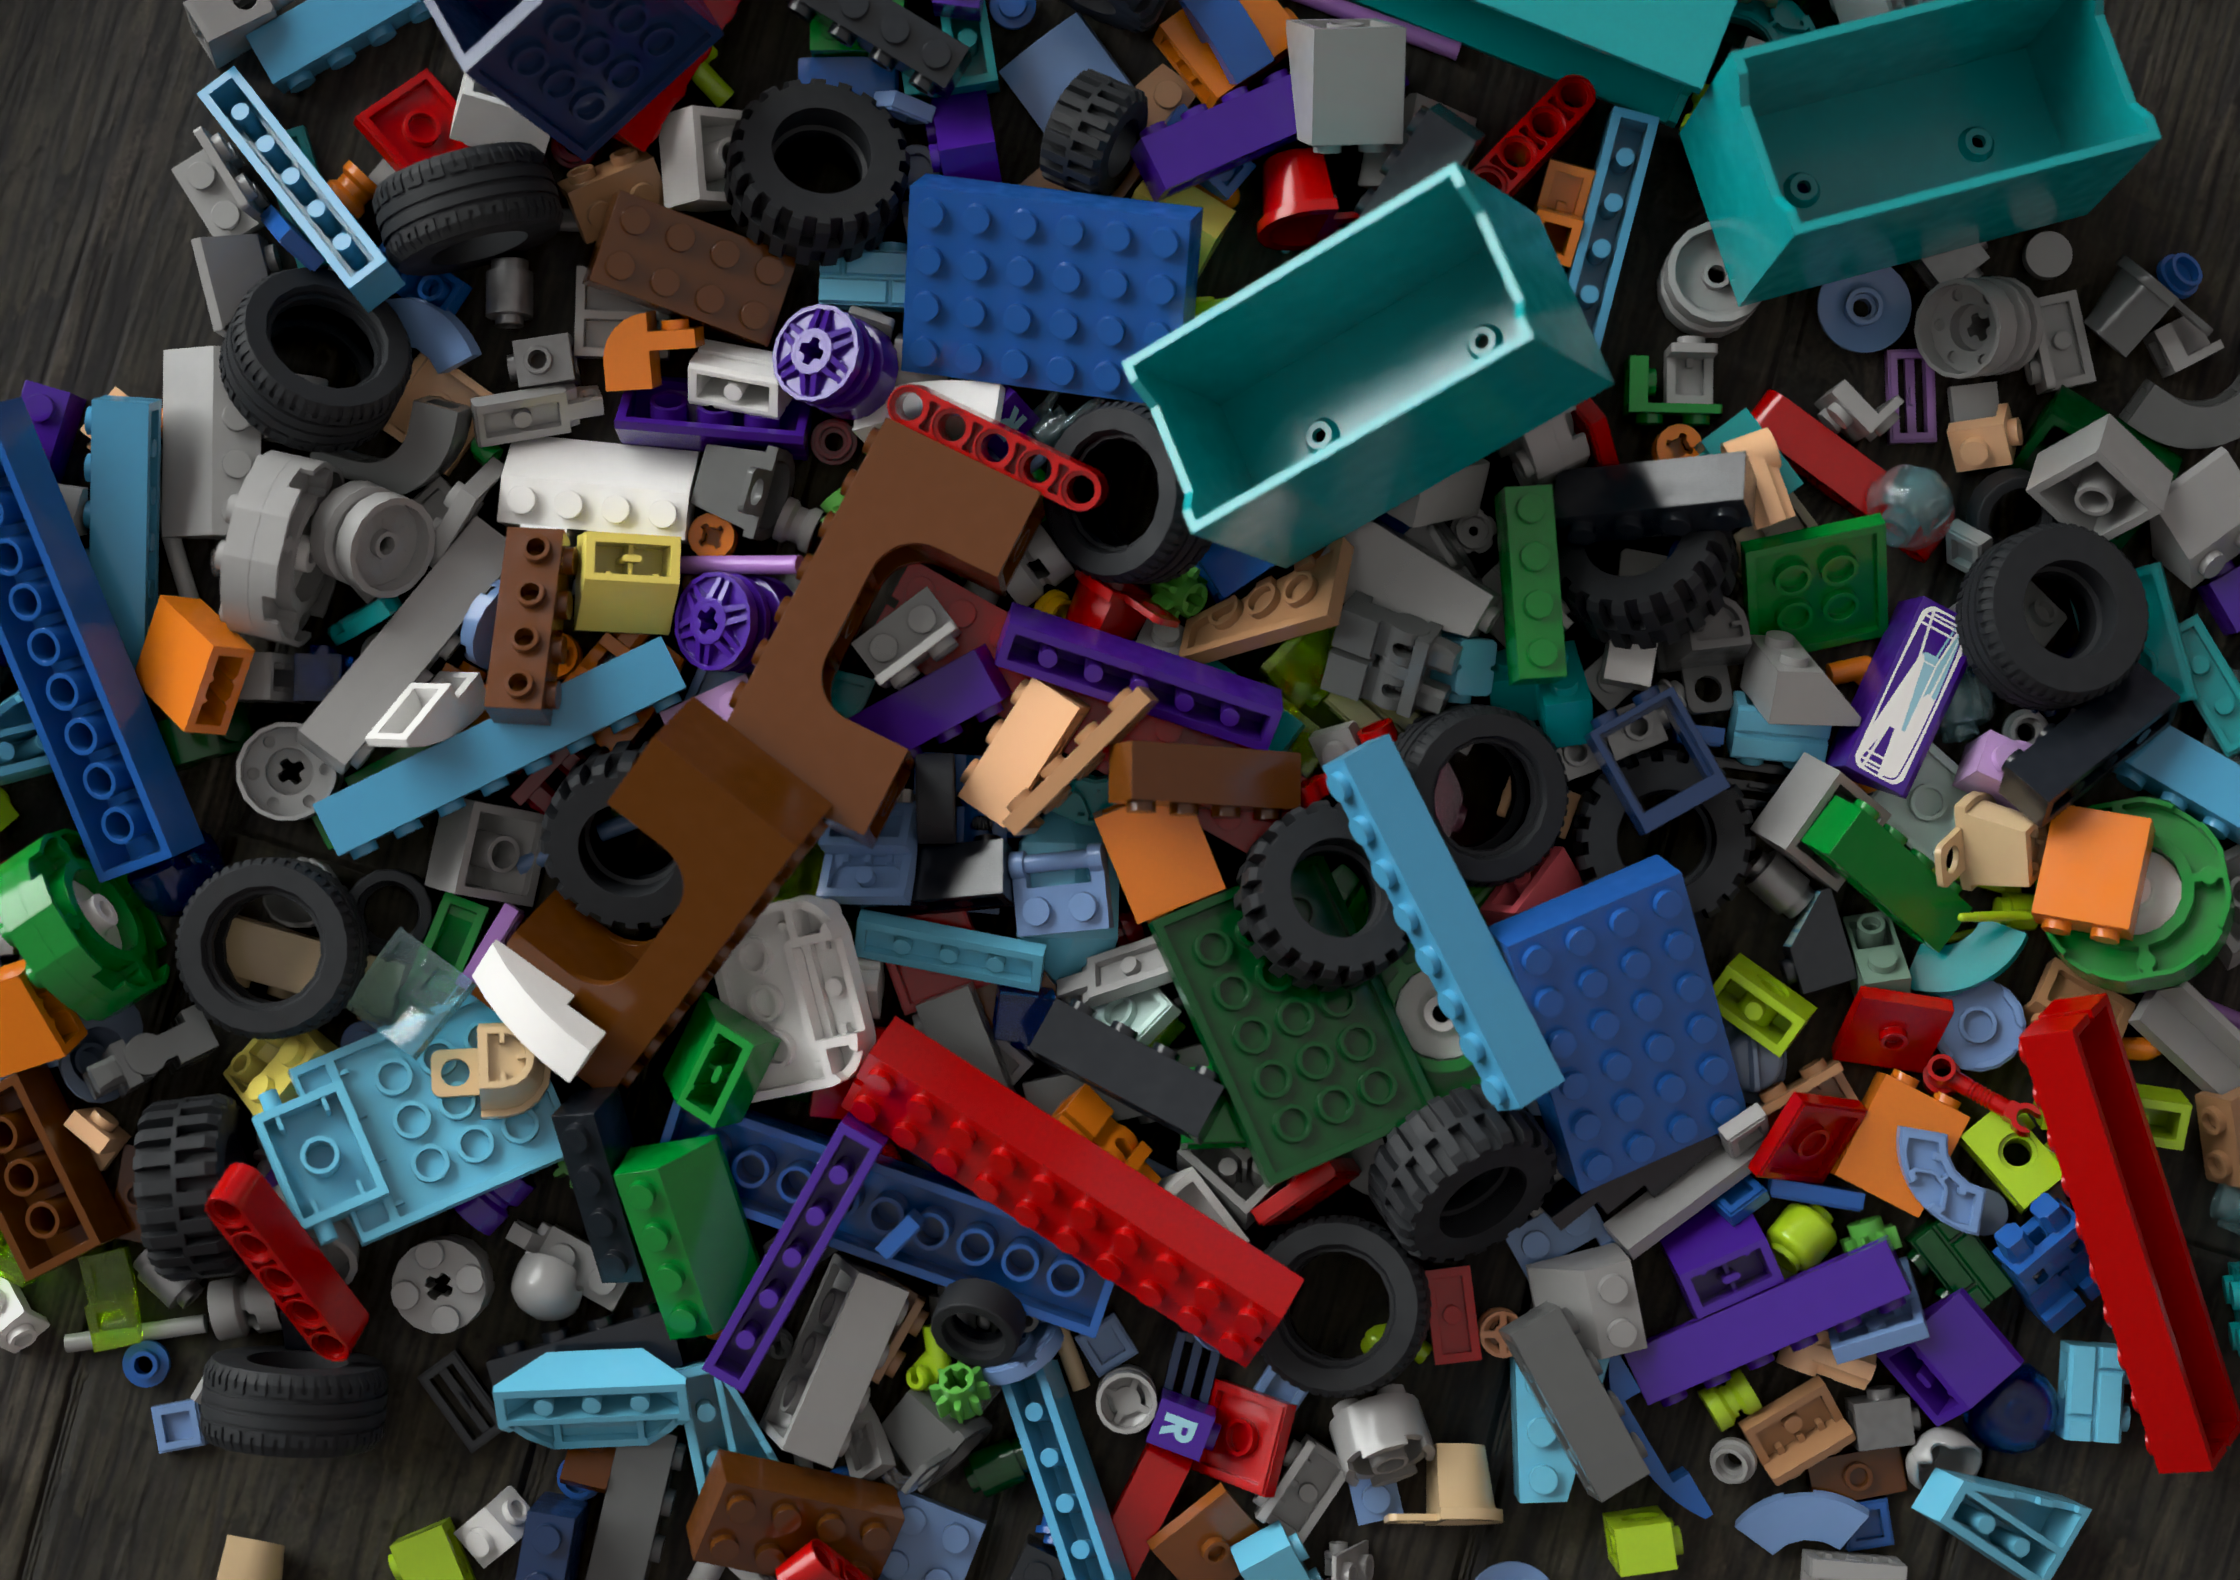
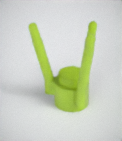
M1934 866V868L1931 871L1936 874ZM1978 885L1977 887L2002 893V897L1994 899L1992 911L1960 913L1958 915L1960 922H1996L2016 930L2032 931L2038 926L2031 913L2035 894L2022 893L2021 887ZM1974 929L1955 932L1947 943L1962 940L1971 934Z

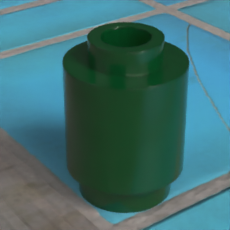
M1009 1436L969 1454L970 1465L963 1467L974 1494L982 1490L986 1498L1028 1480L1027 1475L1030 1474L1019 1438L1011 1440Z

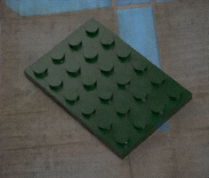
M1324 856L1307 857L1299 862L1291 875V893L1294 904L1303 919L1314 929L1326 935L1350 937L1358 933ZM1237 885L1153 920L1148 924V927L1212 1069L1219 1075L1220 1084L1226 1088V1100L1263 1182L1268 1189L1387 1136L1394 1127L1399 1128L1406 1121L1405 1117L1415 1109L1418 1112L1427 1106V1101L1434 1098V1095L1379 975L1373 979H1368L1360 986L1348 990L1340 986L1334 992H1319L1315 984H1312L1306 990L1293 986V976L1287 973L1279 979L1268 971L1273 963L1265 955L1257 960L1249 950L1255 944L1251 934L1241 935L1237 922L1244 917L1243 911L1234 909V894L1241 887V885Z

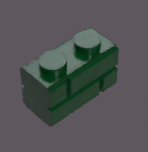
M1934 1216L1927 1219L1925 1223L1918 1226L1904 1239L1911 1249L1905 1256H1907L1912 1266L1922 1277L1930 1273L1939 1284L1940 1288L1934 1292L1939 1300L1963 1287L1983 1310L1992 1300L1997 1299L2014 1284L1978 1236L1954 1229Z

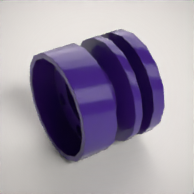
M824 304L802 308L790 317L776 337L772 354L774 375L782 390L793 398L810 406L817 407L829 415L847 420H856L869 416L884 405L895 387L899 370L897 351L888 335L875 326L857 319L835 306Z
M727 572L703 573L693 579L682 592L675 611V635L680 651L692 665L704 671L752 674L756 667L751 664L755 650L763 638L770 640L778 623L774 622L777 608L785 596L792 598L793 592L785 583L773 577L744 576Z

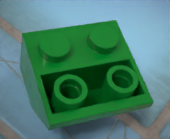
M703 992L668 1062L663 1076L676 1104L715 1129L740 1123L753 1100L781 1039L708 992Z

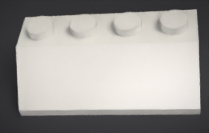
M541 437L512 442L501 474L497 522L506 527H520V524L568 528L577 534L591 531L681 537V544L690 545L688 531L694 521L695 505L691 504L690 500L699 472L700 452L557 437Z

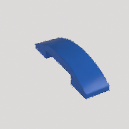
M1620 1355L1610 1357L1604 1376L1606 1392L1609 1390L1613 1391L1625 1410V1415L1621 1417V1420L1628 1433L1635 1432L1644 1444L1648 1456L1643 1460L1650 1471L1649 1476L1664 1492L1692 1513L1704 1519L1712 1516L1713 1513L1690 1473L1683 1466L1669 1474L1666 1472L1625 1402L1641 1392L1622 1357Z

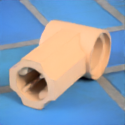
M1767 427L1720 444L1721 453L1746 451L1756 476L1754 531L1796 516L1779 470L1782 466L1780 453L1776 441Z
M1828 1330L1817 1333L1819 1341L1804 1349L1793 1352L1789 1345L1779 1350L1775 1361L1778 1364L1814 1377L1817 1373L1862 1390L1866 1389L1876 1369V1353L1837 1365L1831 1349Z

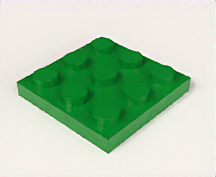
M1881 513L1740 542L1744 613L1748 620L1750 635H1766V632L1771 630L1785 631L1792 634L1807 652L1879 638L1883 636L1888 628L1886 523Z

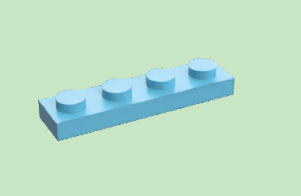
M866 909L860 910L855 937L857 957L1039 992L1042 983L1046 944Z

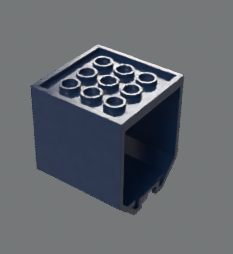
M423 0L463 72L584 161L590 158L724 35L703 0Z

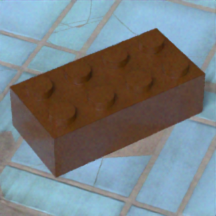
M619 190L612 194L582 284L674 318H689L690 324L703 326L704 329L756 348L767 347L771 340L796 263H794V257L784 254L781 259L769 253L768 245L763 243L757 245L747 237Z
M47 1063L17 1072L0 1081V1230L26 1282L54 1271L130 1232L87 1144L63 1125L72 1113Z
M718 1449L687 1522L686 1530L693 1561L776 1577V1568L811 1540L819 1539L870 1578L878 1580L902 1528L905 1517L894 1485Z

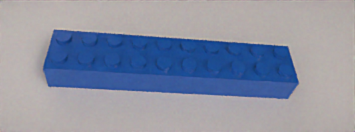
M18 397L1 401L0 645L99 883L172 858L205 843V840L23 398Z
M674 1100L660 1143L718 1134L746 1218L781 1229L832 1137L749 1108L742 1122L714 1129L677 1105ZM882 1154L879 1155L829 1244V1247L944 1287L959 1279L967 1278L993 1281L1011 1291L1021 1301L1026 1315L1096 1339L1115 1284L1102 1278L1095 1270L1072 1255L1062 1252L1055 1244L1035 1231L1022 1226L1013 1217L990 1202L980 1199L973 1191L956 1180ZM915 1208L926 1219L924 1226L891 1260H886L875 1247Z

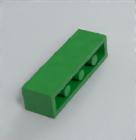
M1552 484L1504 487L1494 497L1509 686L1557 683L1567 677Z
M1835 795L1801 841L1908 936L1939 953L1962 923L1958 920V915L1960 913H1969L1973 909L1959 896L1962 887L1955 881L1947 888L1939 887L1936 881V874L1931 871L1935 863L1914 848L1909 851L1904 846L1908 839L1898 830L1886 823L1881 826L1877 822V819L1880 817L1878 811L1859 798L1852 804Z

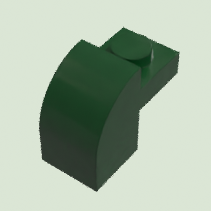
M243 702L236 704L226 735L184 732L171 718L156 723L176 772L192 769L207 760L240 753L244 743L253 735Z

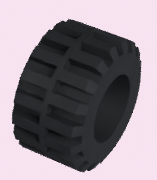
M1093 69L1084 70L1079 73L1059 97L1047 122L1040 152V170L1042 171L1043 178L1073 192L1111 196L1130 172L1134 164L1130 151L1140 140L1139 133L1147 127L1148 99L1145 96V92Z

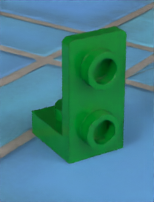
M1630 355L1624 361L1623 417H1635V425L1659 426L1663 425V418H1682V424L1690 427L1710 426V419H1717L1723 414L1722 404L1648 403V396H1655L1656 368H1649V356Z

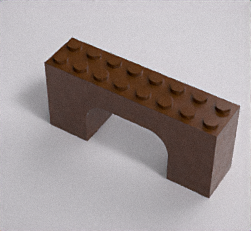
M887 417L880 429L873 427L868 434L862 449V453L866 454V457L859 470L852 469L845 478L840 491V495L844 496V499L837 512L830 511L823 520L818 533V537L822 538V541L815 554L808 553L801 562L796 574V579L800 583L792 598L785 596L778 606L774 616V622L778 623L770 640L763 638L756 648L751 664L756 667L748 682L741 681L734 690L729 702V707L733 708V711L727 721L833 804L822 819V821L829 825V828L871 849L874 848L915 768V761L909 749L846 719L833 708L831 697L832 684L851 643L884 582L899 569L912 564L927 563L940 566L1003 597L1045 516L1040 491Z
M694 696L652 738L607 802L608 805L664 847L672 855L680 868L684 883L681 903L656 938L647 941H634L622 938L612 933L590 915L586 917L575 909L577 905L569 899L565 900L555 889L514 932L505 945L575 996L568 1006L606 1032L587 1063L577 1074L578 1077L593 1088L617 1087L619 1084L626 1089L629 1088L643 1070L644 1066L642 1064L647 1066L659 1051L667 1036L681 1022L688 1009L709 985L713 976L718 973L732 955L735 947L744 939L761 913L765 911L779 893L783 884L802 863L808 851L813 848L829 827L822 819L833 806L831 802ZM477 985L471 994L494 1011Z

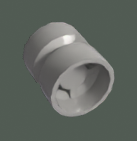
M1042 523L1037 529L1007 588L1008 593L1016 603L1027 607L1044 595L1043 586L1046 584L1057 586L1075 573V568L1063 556L1055 540ZM1039 558L1041 563L1033 571L1028 563Z
M253 1273L249 1274L246 1282L239 1276L209 1282L207 1291L208 1312L212 1329L218 1340L224 1341L249 1335L251 1328H254L259 1334L282 1330L281 1308Z
M1122 1364L1103 1375L1096 1392L1097 1414L1102 1423L1112 1431L1121 1434L1137 1433L1149 1425L1157 1409L1156 1384L1148 1372L1136 1365Z

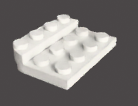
M801 895L770 903L758 917L756 923L744 939L732 951L729 959L718 973L714 975L720 1001L781 1039L751 1103L825 1089L857 1076L868 1053L876 1043L875 1027L851 931L846 919L842 915L840 905L833 899Z

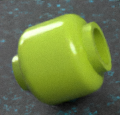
M1791 1203L1780 1214L1766 1232V1239L1780 1267L1796 1274L1798 1271L1807 1270L1822 1262L1837 1242L1836 1232L1831 1226L1833 1217L1827 1210L1816 1204L1806 1206L1801 1203Z

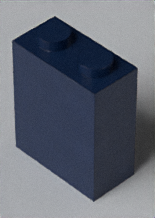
M548 1491L541 1495L527 1511L515 1580L578 1579L592 1499L583 1501L570 1499L564 1494Z

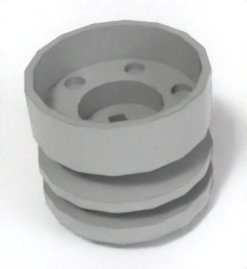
M2004 276L1955 278L1937 284L1925 295L1916 312L1914 333L1918 351L1930 368L1945 377L1965 379L1979 376L2003 375L2020 370L2033 359L2041 344L2044 320L2039 301L2031 289L2016 278Z
M276 722L257 730L244 743L236 761V782L244 800L257 813L276 821L306 820L315 816L317 813L312 804L341 791L344 784V775H340L296 741L298 730L302 727L303 723ZM288 760L295 764L303 763L305 767L299 773L302 779L299 784L296 780H285L283 774L288 771L285 764Z

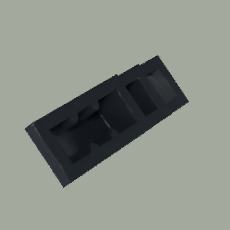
M1717 1133L1582 1194L1563 1178L1552 1186L1550 1192L1544 1194V1203L1540 1208L1556 1227L1562 1231L1596 1203L1608 1215L1642 1187L1655 1198L1722 1144L1720 1135Z

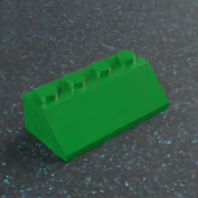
M715 1134L631 1147L613 1177L670 1340L715 1334L725 1328L761 1264L719 1135Z

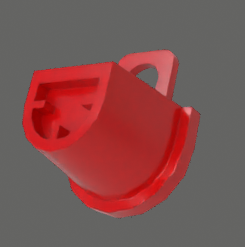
M1313 148L1291 149L1276 153L1267 158L1263 163V217L1257 222L1256 231L1258 241L1264 247L1288 251L1309 250L1316 246L1321 239H1327L1343 229L1338 226L1356 222L1360 217L1355 212H1337L1339 209L1337 198H1334L1324 154L1314 153Z
M1075 570L1074 575L1079 582L1065 619L1132 641L1147 618L1161 626L1177 628L1181 621L1152 601L1151 593L1139 585L1106 583L1101 580L1092 579L1091 576L1088 577L1083 572Z

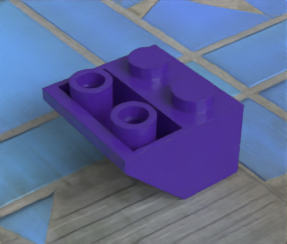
M1708 1204L1658 1241L1690 1313L1698 1320L1785 1282L1769 1243L1753 1214L1733 1227Z
M1963 1287L1923 1309L1930 1335L1929 1338L1876 1353V1356L1936 1427L1973 1408L2024 1362L2021 1355Z

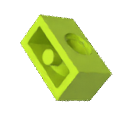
M1739 953L1726 966L1713 985L1721 1016L1779 1058L1791 1046L1817 1010L1816 1006L1742 953Z
M1990 1111L1962 1134L1958 1143L2022 1215L2042 1193H2049L2061 1183L2062 1172L2056 1153L2051 1151L2048 1142L2043 1145L2031 1131L2036 1126L2027 1113L2017 1117V1122L2030 1130V1137H2021L2013 1132L2009 1123ZM2012 1143L2021 1144L2028 1150L2030 1160L2023 1166H2013L2005 1160L2003 1149Z
M1658 1505L1602 1513L1608 1560L1620 1577L1678 1569L1676 1555L1683 1554L1680 1528L1678 1525L1674 1526L1672 1517H1667Z

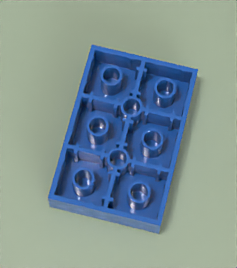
M924 174L910 185L901 371L1145 403L1131 386L1121 362L1195 318L1203 208L953 176Z
M1658 854L1488 926L1517 987L1565 1079L1563 1083L1537 1098L1547 1135L1556 1148L1558 1172L1580 1194L1719 1133L1718 1128L1747 1109L1682 872Z

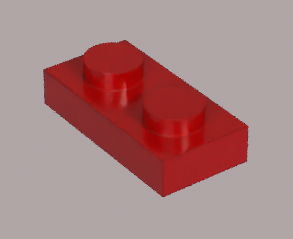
M1470 1265L1424 1270L1429 1282L1428 1287L1431 1291L1432 1307L1430 1312L1432 1313L1429 1321L1434 1365L1482 1360Z

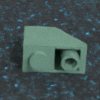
M1881 911L1842 916V927L1858 976L1857 979L1850 980L1854 998L1860 986L1911 993L1912 977L1893 922Z

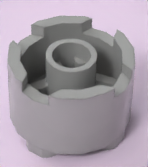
M458 1234L435 1236L412 1247L398 1262L392 1278L391 1297L393 1305L398 1309L400 1315L413 1327L431 1334L450 1333L469 1324L489 1305L495 1289L493 1269L488 1261L490 1258L487 1252L474 1240ZM446 1274L451 1279L447 1285L453 1287L452 1291L447 1290L444 1293L439 1291L436 1287L438 1283L435 1282V1278Z
M1390 1384L1378 1390L1375 1396L1367 1397L1360 1401L1355 1398L1345 1399L1332 1407L1334 1418L1330 1421L1329 1432L1345 1481L1351 1486L1356 1487L1359 1483L1358 1479H1370L1373 1487L1396 1483L1418 1473L1415 1464L1424 1457L1428 1461H1432L1435 1458L1436 1450L1419 1400L1413 1394L1406 1393L1403 1384Z

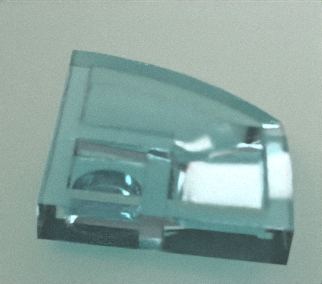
M399 927L364 975L346 1008L413 1059L417 1060L477 985L403 928Z

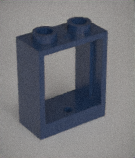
M1657 684L1631 698L1636 707L1619 716L1617 710L1613 708L1590 721L1594 730L1583 736L1639 836L1649 833L1730 787L1673 686L1663 692L1660 691ZM1662 707L1703 779L1649 810L1644 811L1605 743L1604 738Z

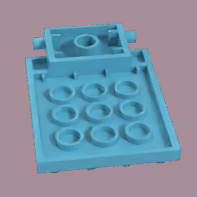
M471 993L289 1069L288 1074L298 1095L295 1099L282 1104L276 1089H270L258 1095L264 1112L253 1116L251 1119L289 1210L306 1232L314 1229L321 1246L339 1238L333 1223L344 1218H350L359 1242L363 1247L564 1160L551 1115L561 1106V1103L551 1080L549 1088L537 1105L524 1114L501 1119L481 1120L480 1096L438 1098L433 1094L431 1088L432 1054L437 1050L478 1048V1024L503 1023L493 1010ZM452 1060L444 1065L441 1076L446 1084L460 1086L467 1081L470 1071L464 1062Z

